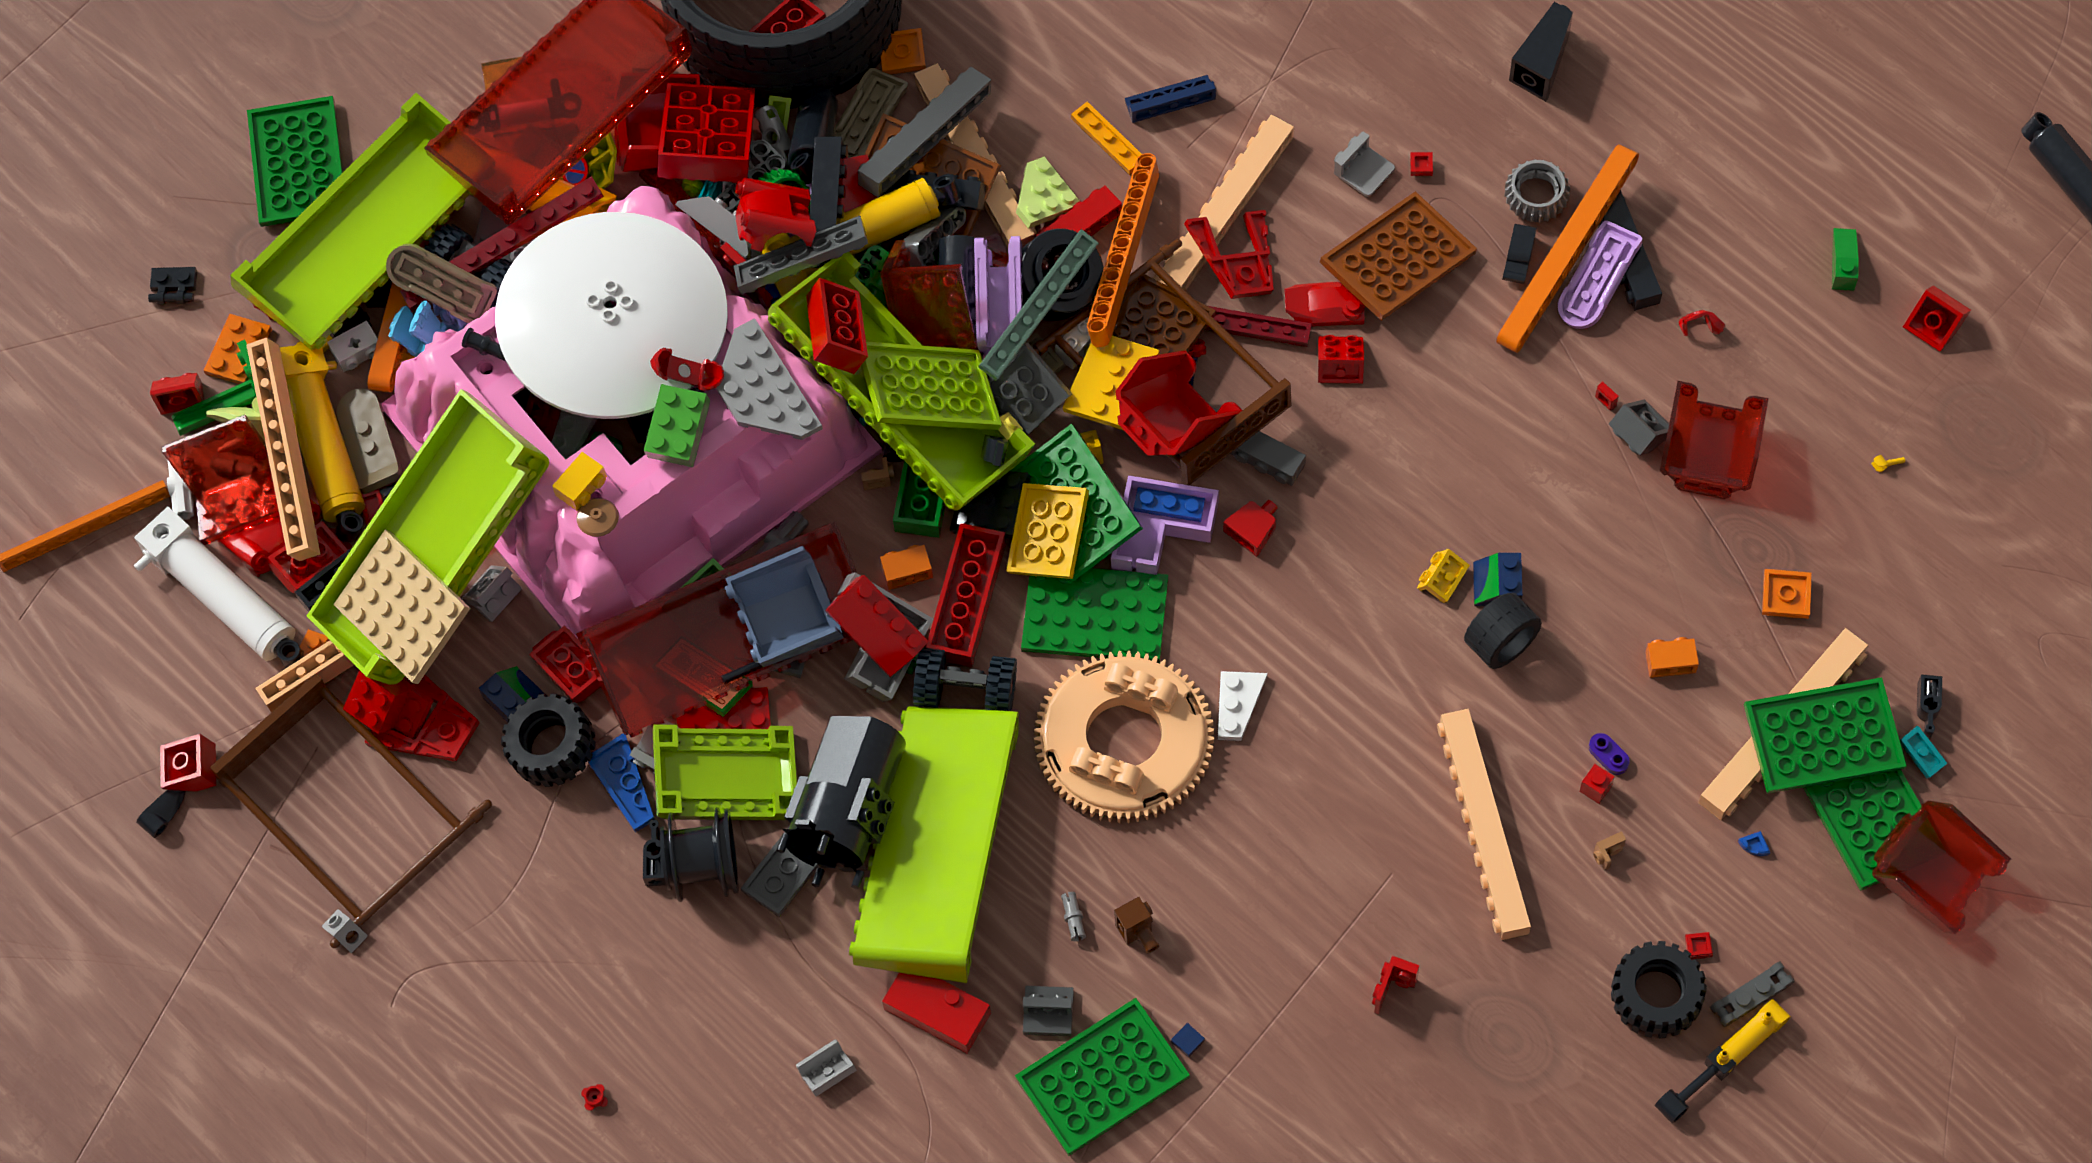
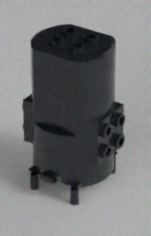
M831 716L809 775L799 776L784 817L790 823L789 829H782L786 834H782L777 851L784 853L787 848L796 858L813 867L817 863L821 868H836L837 863H841L844 867L838 868L842 872H856L851 887L859 889L864 876V871L862 870H868L864 866V862L870 845L880 844L895 802L888 795L906 747L904 737L895 728L874 717ZM817 868L812 886H820L825 870Z

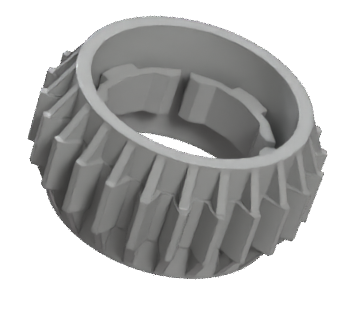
M1534 159L1526 161L1524 164H1518V168L1512 169V174L1508 175L1505 183L1504 197H1506V204H1509L1510 210L1514 211L1515 215L1521 217L1522 220L1525 219L1530 222L1539 223L1549 221L1551 218H1556V215L1562 213L1563 208L1567 207V201H1569L1570 196L1569 179L1564 176L1565 172L1560 171L1559 166H1555L1552 162ZM1527 179H1544L1554 186V197L1548 203H1530L1521 196V184Z

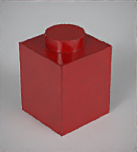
M1594 764L1583 779L1579 792L1600 804L1611 789L1615 776Z

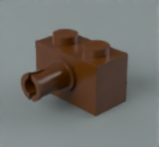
M1137 897L1114 910L1115 926L1127 945L1139 939L1146 953L1149 954L1160 947L1151 933L1153 922L1151 915L1153 911L1147 901L1143 903L1141 898Z

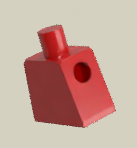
M1267 500L1261 507L1254 501H1249L1223 522V532L1257 557L1276 528V519L1272 515L1278 507L1271 500Z

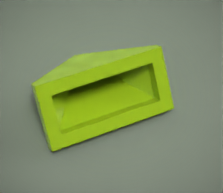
M769 95L768 105L775 107L787 132L791 98ZM772 110L766 111L769 119L775 117V113ZM774 132L772 139L777 141L778 137L776 132Z

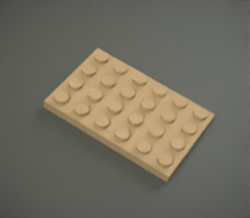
M384 530L334 603V606L415 684H419L471 609L388 530Z

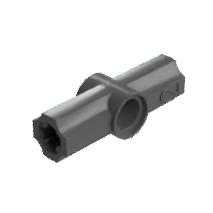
M793 511L778 529H772L767 534L763 546L749 560L750 564L754 567L791 551L795 540L809 525L804 516L799 512Z

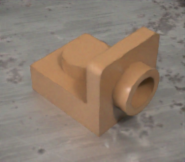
M886 457L882 458L884 469H870L861 473L864 491L891 486L890 478L894 477L892 464H887Z
M1622 831L1597 842L1595 845L1594 859L1598 865L1602 864L1604 870L1609 869L1611 865V859L1608 854L1613 856L1623 850L1626 838Z

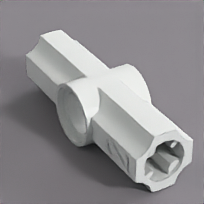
M174 451L167 455L169 477L167 478L168 491L172 498L173 511L182 520H188L194 516L192 499L194 483L190 474L188 454L186 452Z

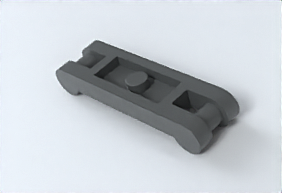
M1779 961L1726 997L1713 1003L1710 1009L1714 1014L1717 1013L1719 1015L1721 1024L1727 1027L1791 986L1795 980L1791 975H1787L1784 971V965ZM1775 975L1780 980L1777 984H1774L1771 980ZM1729 1005L1734 1012L1728 1013L1725 1007Z

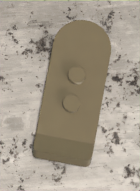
M870 68L863 75L855 94L834 127L833 137H842L844 145L848 146V158L865 155L882 114L891 116L899 101L907 92L908 83L875 68Z
M415 244L400 245L387 258V274L395 285L406 291H411L443 308L454 317L466 323L480 318L488 311L497 294V288L494 284L470 274Z
M359 388L351 390L342 397L337 407V418L362 494H367L399 480L402 476V469L383 414L384 410L379 398L370 390Z

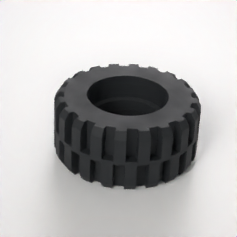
M546 693L539 694L538 698L534 699L531 697L526 700L527 703L524 705L519 704L515 708L517 711L514 714L510 713L507 720L509 723L508 725L505 724L502 730L505 736L501 738V745L504 747L503 753L510 765L524 780L530 781L536 786H540L541 783L544 787H552L553 783L559 786L565 784L567 779L573 780L576 778L575 774L578 771L583 772L586 768V761H591L593 756L591 750L595 749L596 742L593 738L596 735L589 718L570 698L566 696L561 697L555 693L550 694V697ZM555 725L566 726L564 739L555 750L544 755H534L531 753L532 744L541 731Z
M1651 941L1645 942L1642 948L1638 945L1632 948L1630 954L1626 953L1621 958L1620 964L1617 965L1611 985V1001L1615 1002L1614 1010L1616 1014L1622 1015L1621 1021L1625 1025L1630 1023L1632 1025L1631 1030L1637 1034L1639 1030L1644 1031L1645 1037L1652 1038L1653 1034H1658L1659 1039L1666 1038L1669 1033L1672 1036L1680 1034L1681 1029L1687 1030L1692 1025L1693 1020L1696 1021L1699 1016L1707 990V985L1704 984L1706 977L1704 971H1699L1700 963L1698 960L1694 959L1692 961L1689 951L1685 949L1684 952L1678 950L1679 945L1672 943L1671 947L1666 946L1665 941H1658L1657 945H1652ZM1649 972H1662L1671 976L1681 989L1680 1000L1675 1005L1666 1008H1658L1647 1004L1636 991L1638 978Z

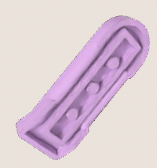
M1604 221L1592 237L1589 248L1568 286L1564 288L1558 301L1559 314L1567 325L1576 329H1585L1599 321L1635 254L1642 246V237L1610 221Z

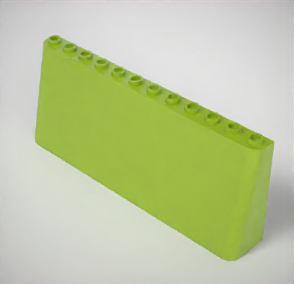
M415 93L401 107V116L252 263L245 260L230 275L231 286L311 350L315 348L320 349L326 343V338L331 333L335 334L342 327V322L347 317L351 318L357 312V307L362 302L366 303L373 296V291L378 286L382 287L388 281L386 262L389 254L400 245L415 244L419 246L424 240L428 241L434 235V230L439 225L443 226L449 220L450 214L454 210L458 211L464 205L465 199L469 195L473 196L479 190L480 184L485 179L489 180L494 175L496 161L418 93Z
M850 252L844 253L837 259H831L771 305L768 310L769 323L776 327L784 335L787 342L791 343L800 352L801 356L816 368L818 374L823 376L832 385L833 389L848 401L850 407L855 409L864 418L865 422L877 431L881 439L887 442L901 459L906 461L913 472L928 484V487L944 501L948 508L953 510L961 509L1021 463L1035 443L1021 428H1018L1008 440L1004 465L995 466L990 462L984 461L981 458L985 435L1005 438L999 430L878 423L862 366H860L855 374H851L814 361L806 300L807 293L819 278L859 291L866 342L922 345L855 277L861 264Z
M460 389L312 606L307 617L366 677L389 685L399 683L405 675L334 606V603L384 530L392 532L459 597L548 468L549 458L472 394Z
M908 706L907 711L903 710L901 715L903 729L898 731L904 737L906 747L888 795L895 803L880 844H873V849L876 850L874 856L869 858L868 870H871L870 877H865L863 891H866L865 899H860L859 913H861L860 920L855 922L854 934L857 935L855 942L851 941L849 956H853V965L967 983L972 962L971 948L1012 750L1016 749L1019 734V713L1015 711Z

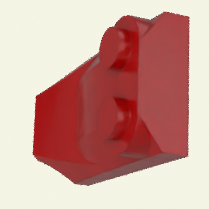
M1341 282L1296 284L1284 289L1285 311L1295 321L1312 323V326L1364 324V304Z
M323 521L315 525L320 555L298 561L287 555L285 545L267 557V562L274 575L294 594V591L352 548L349 542L341 541L337 537L336 529L327 527Z
M565 625L558 631L553 630L532 647L533 651L529 654L550 679L575 703L582 702L605 683L609 676L608 669Z

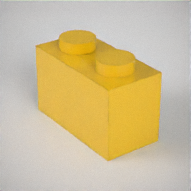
M581 452L552 487L556 497L578 511L581 506H585L589 502L591 494L597 488L599 489L603 486L607 475L604 466L584 452Z

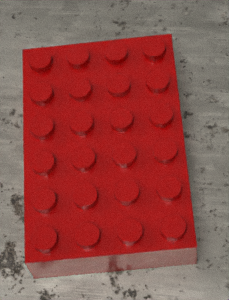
M667 83L658 151V177L738 183L744 177L748 178L755 109V88Z

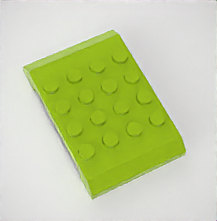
M653 725L658 817L668 820V815L671 812L675 820H714L715 808L718 807L721 814L724 813L725 808H729L732 820H786L784 818L797 784L793 726H770L769 729L677 728V725Z

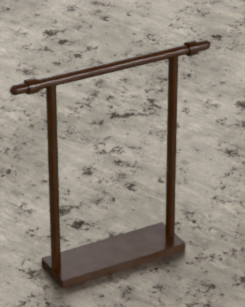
M1176 239L1169 245L1165 244L1158 250L1156 255L1130 274L1127 287L1152 270L1271 387L1270 390L1185 456L1181 457L1179 454L1167 455L1181 469L1182 481L1186 485H1191L1292 406L1291 383L1286 378L1278 382L1159 265L1161 261L1174 255L1173 252L1182 246V241ZM1094 302L1044 340H1039L1033 344V349L1041 356L1048 351L1049 346L1056 343L1081 367L1084 359L1070 346L1063 336L1090 316Z
M315 673L210 768L218 782L223 787H227L355 918L353 922L360 927L474 822L477 824L483 818V814L492 807V802L489 799L484 800L477 808L473 807L467 813L468 816L460 822L359 720L343 710L344 704L325 686L322 678ZM323 699L454 828L363 912L233 781ZM355 931L347 933L346 939L348 941L355 935ZM335 937L330 941L332 948H337L341 945Z

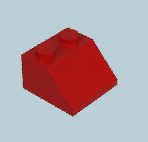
M1933 285L1925 290L1903 325V328L1941 352L1960 329L1971 309Z
M185 373L182 376L173 378L164 377L153 381L150 389V395L161 415L181 411L204 400L203 384L198 373Z
M197 734L161 745V788L165 790L197 792L216 786V777L210 768L216 762V744L202 734Z

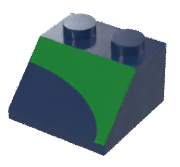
M1496 553L1473 562L1474 606H1487L1494 599L1507 593H1516L1522 600L1521 553Z
M517 666L496 672L479 687L483 699L508 723V716L510 713L514 714L517 711L515 708L519 704L524 705L527 703V699L531 697L536 699L539 694H545Z

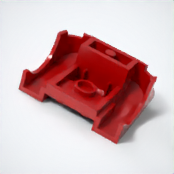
M745 177L742 181H738L735 194H738L740 201L735 217L738 236L741 241L745 239L752 244L751 249L762 252L765 244L771 237L781 233H791L800 237L806 246L811 247L816 234L815 221L810 220L808 206L811 200L809 189Z
M272 477L261 486L264 493L240 513L236 519L232 521L226 517L210 532L220 545L227 547L246 566L250 573L256 577L272 571L267 562V557L285 546ZM310 499L314 524L316 525L321 522L323 517L320 514V506Z

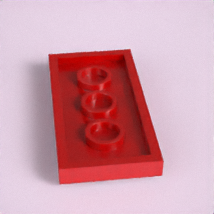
M768 687L750 689L724 717L690 695L675 697L677 726L680 728L769 729L771 726Z

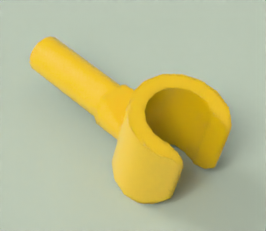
M1878 455L1871 464L1877 472H1882L1888 466L1905 463V458L1901 457L1886 461L1882 455Z

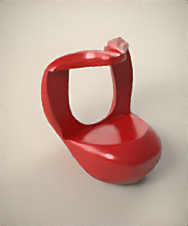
M1705 310L1692 312L1682 317L1678 322L1684 336H1688L1687 322L1703 316L1709 330L1713 334L1719 335L1723 332L1725 323L1713 312Z

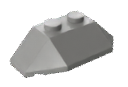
M708 196L677 201L675 205L723 242L731 245L747 260L752 259L751 244L745 239L743 241L739 239L735 217L736 211L730 213L726 210L728 205L717 197L713 200Z

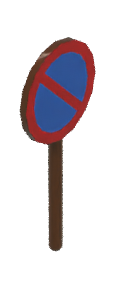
M551 125V129L567 157L562 168L563 180L576 186L588 178V162L581 155L570 156L555 125Z

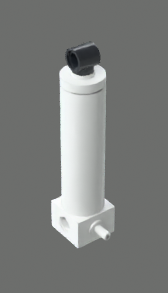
M169 507L163 510L134 537L144 554L134 564L138 571H142L152 562L165 575L170 573L262 659L270 661L278 657L284 667L287 668L304 657L300 646L293 640L295 628L197 540L190 526ZM295 652L292 657H286L288 653Z

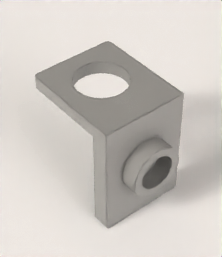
M339 909L322 925L328 933L335 937L351 953L368 936ZM350 931H356L358 934L356 941L353 943L346 942V935Z

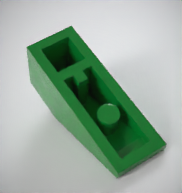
M1833 228L1832 289L1854 291L1858 281L1859 266L1856 229Z

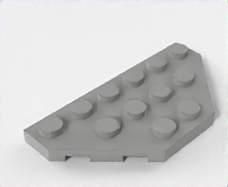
M754 318L735 328L722 365L724 379L716 389L737 424L746 428L748 426L760 428L761 431L773 434L791 435L793 438L800 440L822 430V424L756 319Z

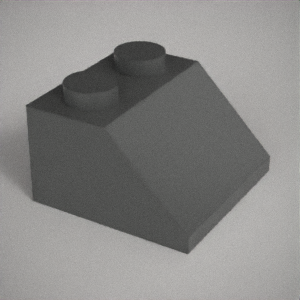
M1645 399L1624 404L1608 424L1613 428L1614 434L1624 439L1629 444L1631 451L1639 455L1650 453L1676 431Z

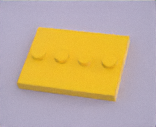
M1112 336L1109 344L1104 347H1095L1091 343L1070 389L1072 395L1063 405V412L1123 430L1118 424L1117 416L1120 415L1119 400H1116L1115 391L1139 358L1160 355V351Z
M1023 483L1006 569L1009 574L1073 579L1089 490L1079 487Z

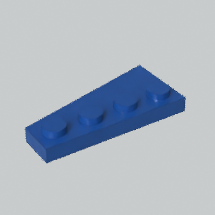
M624 732L594 751L591 761L587 762L636 833L647 826L651 820H655L637 766L633 762L634 758L630 756L631 749Z

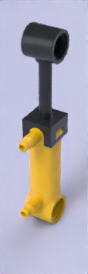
M1774 999L1770 1000L1760 1009L1755 1017L1721 1047L1718 1046L1706 1057L1704 1064L1708 1068L1679 1094L1670 1089L1654 1106L1673 1124L1689 1109L1685 1101L1714 1075L1722 1081L1734 1070L1736 1065L1772 1033L1782 1028L1791 1016Z

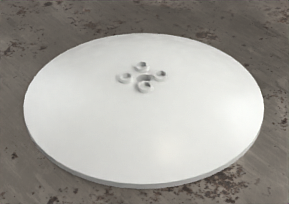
M602 212L576 217L560 223L538 236L524 248L508 269L498 293L495 309V324L499 345L508 366L518 380L535 396L560 410L575 415L600 419L633 417L654 411L661 384L687 390L692 389L693 385L672 379L666 381L659 377L652 369L650 360L660 349L667 348L672 349V356L702 364L704 359H709L711 362L715 361L723 344L728 320L727 299L721 276L715 264L701 246L687 234L664 221L627 212ZM607 301L617 303L613 308H606L604 306ZM687 365L679 366V374L682 377H689V367Z

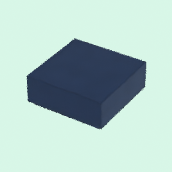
M1186 1023L1171 1039V1042L1188 1058L1205 1041V1038L1189 1023Z

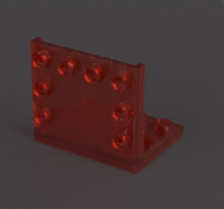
M895 241L880 273L889 312L922 346L959 349L976 348L977 340L975 339L961 271L962 264L910 267V251L906 248L905 241Z
M246 414L162 446L163 455L196 497L199 540L203 545L280 517L266 443Z

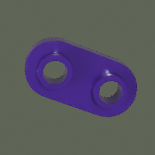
M1598 733L1591 737L1589 751L1595 759L1613 775L1625 773L1629 766L1628 755L1607 734ZM1602 741L1605 743V746L1600 747L1597 743ZM1619 758L1622 762L1615 763L1613 759Z

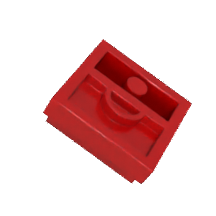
M359 671L343 710L377 734L395 728L403 735L414 740L417 738L434 700L404 679L397 684L389 685L368 678Z

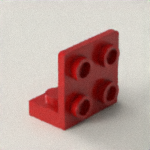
M1334 335L1319 336L1318 383H1363V337L1355 335L1347 337Z
M1395 956L1391 957L1389 963L1385 961L1381 971L1380 983L1382 984H1376L1372 996V1004L1375 1005L1374 1013H1380L1391 981H1395V984L1402 988H1415L1420 965Z

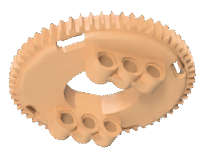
M1121 651L1118 652V657H1114L1112 652H1109V658L1106 659L1103 654H1100L1099 661L1092 656V663L1090 664L1083 660L1082 668L1075 664V672L1068 669L1067 674L1069 677L1061 675L1062 683L1054 682L1056 690L1048 689L1050 696H1044V701L1047 704H1040L1042 711L1037 712V717L1040 720H1035V726L1038 727L1034 729V734L1037 736L1034 738V743L1037 745L1035 746V752L1039 753L1036 755L1037 760L1041 762L1039 767L1041 770H1044V778L1049 777L1047 779L1048 784H1054L1053 791L1057 792L1060 790V799L1067 796V805L1074 801L1073 806L1075 810L1082 806V814L1090 810L1091 818L1095 813H1098L1100 821L1106 815L1109 822H1111L1113 817H1117L1118 823L1121 822L1122 817H1126L1127 823H1130L1131 817H1135L1136 821L1139 822V818L1142 815L1148 820L1149 813L1157 817L1158 810L1165 814L1166 806H1169L1172 810L1174 809V801L1181 805V795L1188 799L1189 793L1187 790L1194 792V784L1199 785V777L1205 776L1203 769H1208L1209 763L1206 761H1211V754L1209 753L1213 752L1211 744L1214 743V737H1212L1214 735V728H1210L1213 726V720L1210 719L1211 711H1207L1208 703H1203L1205 696H1198L1200 688L1193 689L1195 686L1194 681L1187 683V674L1180 677L1181 669L1174 672V664L1169 665L1167 668L1165 659L1159 664L1157 663V656L1151 661L1147 653L1143 659L1140 658L1139 652L1136 653L1135 657H1131L1130 651L1127 652L1126 657H1122ZM1186 697H1187V698L1189 699V701L1191 702V704H1192V706H1193V708H1194V710H1195L1196 715L1193 714V711H1192V709H1191V706H1190L1189 702L1187 701ZM1124 705L1150 714L1158 723L1162 734L1160 744L1155 753L1145 762L1135 766L1092 751L1087 743V733L1093 720L1103 711L1115 706ZM1049 751L1054 753L1061 768L1060 772L1055 766L1052 756L1048 757ZM1161 792L1167 793V799H1165V797L1162 796L1156 800L1145 803L1146 807L1144 808V799L1155 796Z

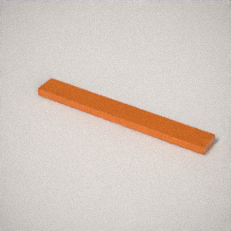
M161 480L0 554V569L2 572H6L170 497L168 488L164 481Z

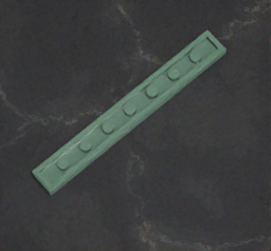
M1082 229L1076 234L978 367L995 381L1001 376L1099 244L1095 239Z

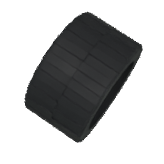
M1507 593L1494 599L1477 614L1466 629L1464 641L1489 668L1497 669L1515 660L1530 646L1537 637L1542 622L1516 593Z

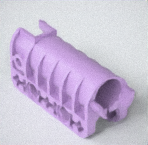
M1011 236V239H1009V262L1007 267H993L992 251L987 249V240H984V238L974 239L977 346L979 352L983 354V359L1023 307V279L1021 275L1023 255L1020 236Z

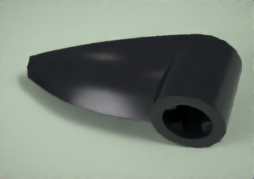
M166 790L140 814L136 823L153 838L158 837L164 832L169 821L176 814L186 791Z

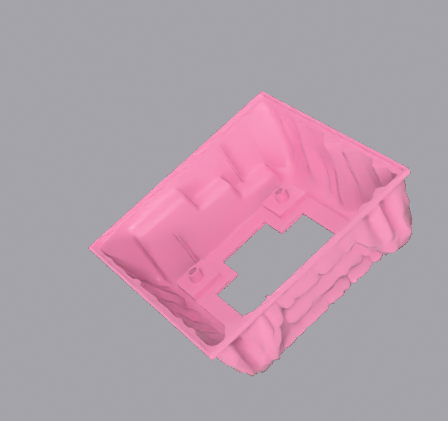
M640 186L633 190L625 199L614 201L609 206L607 212L636 213L664 221L687 234L701 246L715 264L721 276L727 299L728 320L726 334L714 362L721 366L723 365L734 329L755 318L822 424V430L800 440L793 438L791 435L782 433L778 435L761 431L760 428L739 426L717 389L714 388L704 391L710 399V405L694 467L651 459L647 455L630 465L604 433L565 460L513 398L514 395L526 387L513 374L507 362L490 354L481 355L479 351L473 348L462 347L463 337L470 327L474 329V332L483 336L489 335L495 342L499 343L495 324L496 307L490 308L480 318L467 324L461 331L456 332L449 329L445 332H435L432 343L425 345L423 352L417 357L401 363L396 371L395 394L381 403L384 414L417 453L460 389H463L472 394L549 458L548 468L498 539L494 548L558 626L562 628L565 625L597 659H600L663 613V603L712 558L723 568L763 540L772 529H778L793 511L800 513L883 452L881 446L853 416L848 401L840 393H837L833 387L826 384L822 376L816 371V368L803 359L798 350L791 343L787 342L784 335L769 323L768 311L761 304H755L747 293H740L736 278L726 269L722 268L721 264L713 256L706 238L700 235L690 216L683 212H676L669 196L663 194L659 189L650 186ZM610 301L611 304L615 307L617 303L614 301ZM486 371H492L490 374H484ZM581 452H584L604 466L607 475L603 486L599 489L597 488L591 494L590 500L594 498L607 499L616 506L619 514L616 527L610 533L600 537H592L580 530L576 520L578 511L556 497L552 487Z

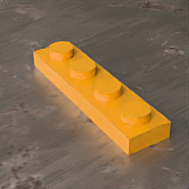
M1086 102L1071 114V119L1129 175L1132 174L1136 160L1142 154L1090 103Z

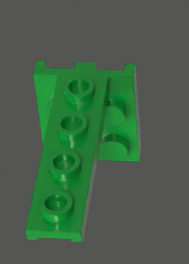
M245 339L237 343L240 352L236 354L242 365L247 364L243 368L249 380L173 414L172 419L180 436L215 421V419L207 417L206 411L217 408L246 407L252 404L253 399L257 397Z

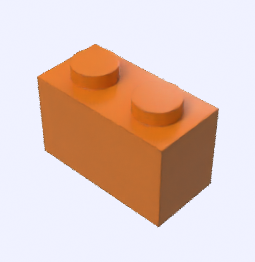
M912 545L906 550L899 552L891 551L880 557L889 590L933 578L925 545Z
M1679 637L1674 639V641L1658 639L1647 644L1645 653L1650 678L1697 672L1699 663L1694 638Z

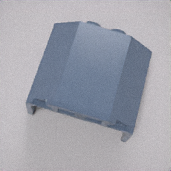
M804 546L725 578L728 584L725 586L729 599L734 598L738 603L740 611H737L740 621L742 624L746 623L749 631L746 632V636L750 645H753L754 649H751L750 652L755 663L759 662L760 665L765 667L844 638L840 626L826 616L827 612L825 610L832 601L811 554Z

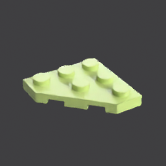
M1045 157L1028 162L1024 170L1016 214L1029 229L1055 219L1061 214H1066L1080 201Z

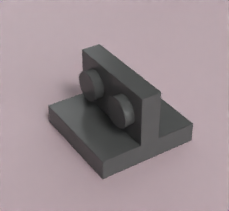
M1025 986V997H1023V1035L1071 1037L1074 988Z

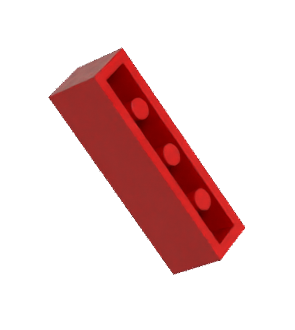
M1104 185L1102 188L1092 191L1084 201L1077 202L1069 212L1059 215L1054 223L1040 229L1036 237L1047 230L1056 228L1069 229L1076 232L1082 229L1092 236L1120 216L1122 202ZM1054 257V263L1058 260L1057 257Z

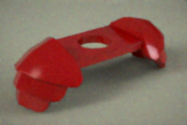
M662 348L650 360L652 369L662 379L666 381L672 379L697 386L699 390L714 389L724 379L723 367L717 362L704 359L701 364L672 356V349ZM680 365H687L689 367V377H682L679 374L678 369Z

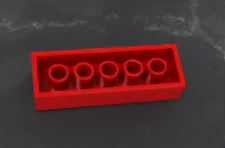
M960 523L928 637L929 642L926 644V648L945 650V660L948 663L973 667L1006 546L1005 532Z

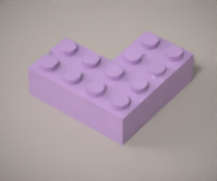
M1128 476L1123 499L1143 529L1112 552L1111 567L1113 570L1132 572L1133 569H1136V572L1157 575L1165 535L1211 543L1219 503V490ZM1137 488L1205 498L1202 521L1195 522L1133 511Z

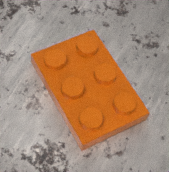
M229 314L203 370L204 373L236 384L248 381L249 379L243 368L247 364L242 365L236 354L240 352L237 343L245 339L246 343L250 344L264 338H269L272 331L271 326Z

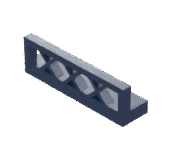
M1204 75L1126 97L1125 104L1131 121L1134 123L1216 100V87L1213 81L1210 82L1209 76Z

